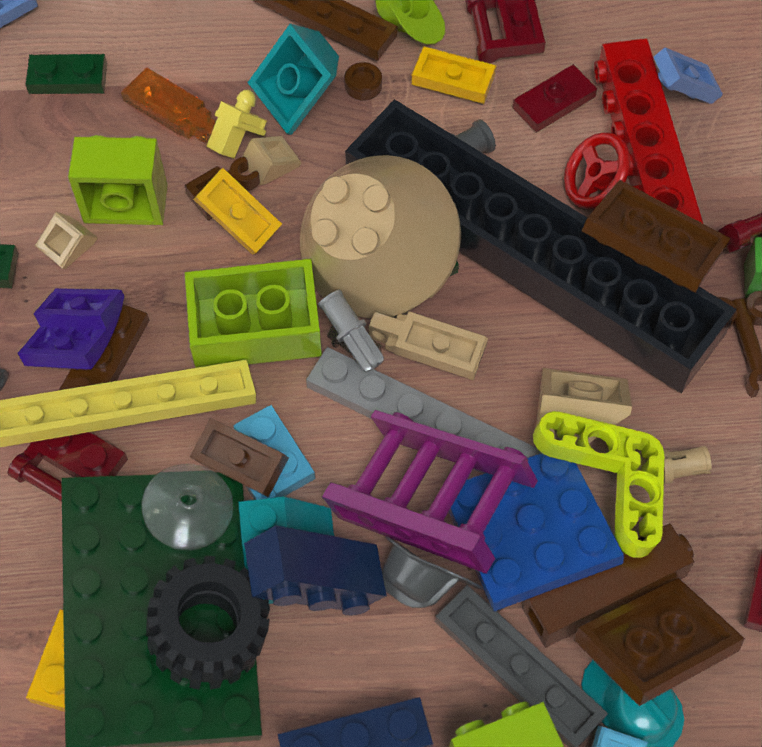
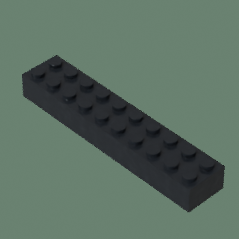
M395 99L345 150L346 165L366 157L389 155L409 159L427 168L443 183L456 205L461 226L459 249L461 253L681 394L724 338L737 310L736 308L701 287L696 292H693L686 287L679 286L666 276L647 266L636 263L632 258L616 249L599 243L592 236L582 232L587 220L586 216Z

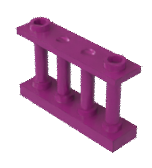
M375 410L371 418L384 438L355 485L351 484L347 488L330 482L322 498L336 516L343 521L487 574L495 557L484 541L485 536L483 532L512 481L528 487H535L538 480L528 463V458L520 451L511 447H504L502 450L416 423L402 413L394 412L393 415ZM403 445L418 450L393 495L386 497L384 501L372 497L371 492L398 447ZM435 457L455 462L429 510H423L421 514L409 510L407 505ZM473 469L494 475L467 524H461L459 527H456L444 521Z

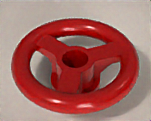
M603 132L588 137L576 147L567 162L564 172L565 192L573 204L583 209H595L619 180L626 182L630 170V152L626 143L618 135ZM604 144L612 146L617 152L618 160L605 161L601 159L595 147ZM585 158L587 163L586 177L577 190L576 173L580 162ZM597 190L602 192L596 196L589 197L590 194Z

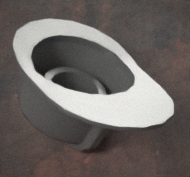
M388 536L385 537L393 543L382 571L385 589L388 594L402 604L411 608H426L435 605L458 581L481 590L483 589L482 586L419 558Z

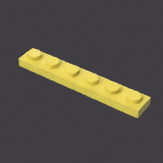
M247 360L0 400V448L256 404V392Z

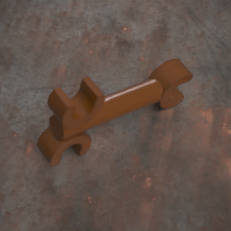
M762 291L751 293L746 301L743 298L731 301L725 297H718L737 309L729 329L735 322L751 373L746 381V392L751 398L756 397L759 391L757 381H762V350L754 325L762 326V311L757 310L754 306L762 305Z

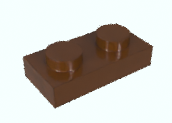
M212 418L207 423L190 455V458L266 497H269L289 459L285 454Z

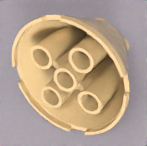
M389 155L371 156L356 160L330 175L311 198L300 230L302 259H311L315 289L323 298L336 290H341L357 317L372 319L374 312L392 318L397 317L398 314H407L409 310L437 294L452 273L461 243V226L458 210L443 183L422 165L409 159Z

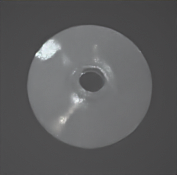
M195 464L174 465L159 472L147 485L142 499V515L148 530L165 545L182 550L203 548L218 540L228 528L233 514L232 495L224 480L214 471ZM183 495H192L197 499V502L193 505H186L182 503L180 498Z

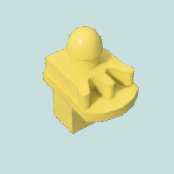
M251 90L240 92L236 97L237 103L235 106L221 101L218 110L215 112V116L218 118L206 147L221 155L235 158L246 130L265 136L266 130L264 127L267 120L250 113L251 108L255 106L256 100L255 94Z

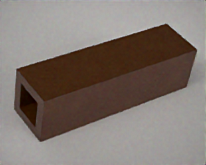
M671 523L663 526L661 541L647 556L633 558L624 553L623 564L524 600L522 609L544 648L576 633L578 627L672 580L685 578L695 562L693 560L694 553L686 537L682 534H677ZM645 537L638 538V540L644 541Z

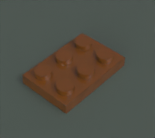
M621 180L617 182L589 215L582 229V232L592 236L599 243L616 249L632 258L636 263L653 269L669 278L673 283L686 287L693 292H696L730 240L729 237Z
M677 578L578 627L574 641L641 706L739 652L745 638L682 580Z

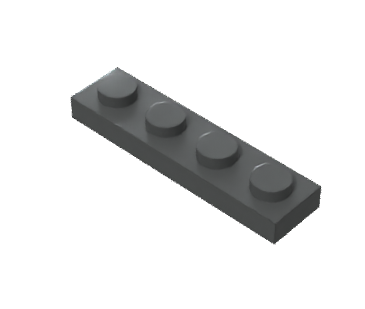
M468 585L435 616V623L520 702L528 701L530 707L544 702L560 739L568 747H580L606 718L608 713L497 611H493L492 607Z

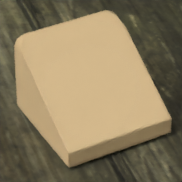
M282 136L252 138L242 156L248 160L249 172L252 173L257 170L259 173V185L267 184L301 165V161Z
M56 212L35 246L61 268L66 269L96 242L98 237L73 217Z

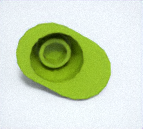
M434 0L375 1L380 17L396 25L398 31L407 32L416 41L424 44H436L443 39L445 22Z

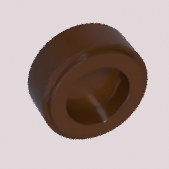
M359 62L351 65L344 75L347 94L361 101L370 100L378 96L382 90V73L380 69L368 62Z

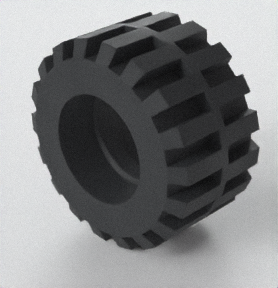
M205 556L204 563L197 565L195 558L184 561L182 571L176 566L168 570L166 581L159 580L154 587L153 598L149 600L147 612V646L150 655L155 654L157 656V667L162 672L168 668L171 671L170 679L180 684L182 678L191 680L189 688L199 690L201 682H209L210 690L221 688L222 680L225 679L232 684L240 679L243 670L248 673L254 666L256 657L261 653L270 619H267L270 611L269 601L252 598L248 569L244 567L240 572L234 570L235 561L225 558L224 565L215 564V556ZM212 604L222 608L230 615L235 624V631L228 638L219 642H200L190 637L182 629L179 617L192 606Z

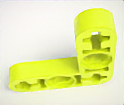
M553 411L546 413L533 433V442L536 448L542 454L552 458L617 473L615 538L626 555L633 558L647 556L661 541L663 534L664 449L660 441L648 433L563 412ZM550 429L557 430V436L561 440L554 439V433ZM588 438H601L606 442L609 452L599 453L589 445ZM636 449L641 451L643 458L648 459L642 466L641 471L637 470L641 463V456L639 452L635 451ZM631 485L643 487L649 494L650 502L642 503L637 501L631 495L629 487ZM639 517H643L639 522V534L645 537L644 541L638 540L637 532L631 530L638 522Z

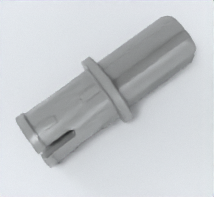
M341 290L330 293L318 303L320 309L324 311L339 334L336 339L338 342L343 341L363 371H371L384 361L383 354L365 329L366 321L364 319L359 320L344 298Z

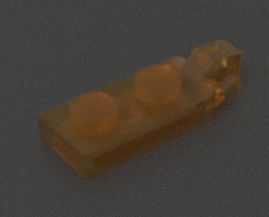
M148 67L121 91L124 102L176 134L183 135L187 139L194 135L199 141L205 144L208 143L216 121L211 118V112L205 108L204 101Z

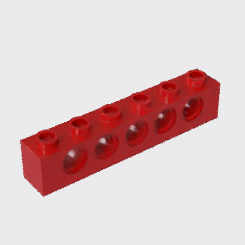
M648 39L602 44L600 58L594 62V77L597 84L602 83L604 90L602 93L603 110L605 114L611 115V133L618 135L629 149L630 170L628 180L630 185L703 223Z

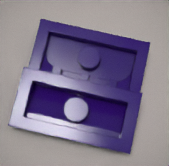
M55 288L33 313L40 328L18 352L24 366L92 369L107 347L117 325L125 297L122 290Z

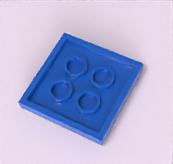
M542 453L529 457L528 463L538 480L535 487H528L512 481L483 532L485 536L484 541L493 553L495 560L487 574L475 570L493 611L623 564L624 553L576 463L552 458ZM484 473L466 480L449 510V514L456 527H459L461 524H467L494 475Z

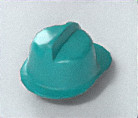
M594 660L590 662L584 671L582 690L608 713L602 723L608 729L648 742L647 747H673L682 735L685 721L682 704L675 692L670 689L639 706Z

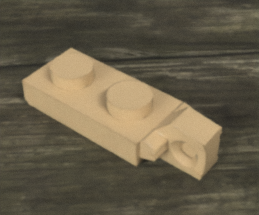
M408 311L407 315L398 314L396 319L374 312L369 324V335L372 339L385 344L386 350L474 380L488 342L486 336Z

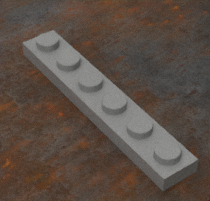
M329 347L325 349L306 379L307 388L372 419L371 415L375 410L390 415L398 412L408 416L416 423L502 450L504 447L514 448L523 453L527 458L541 453L536 447L373 369L365 372L356 360Z

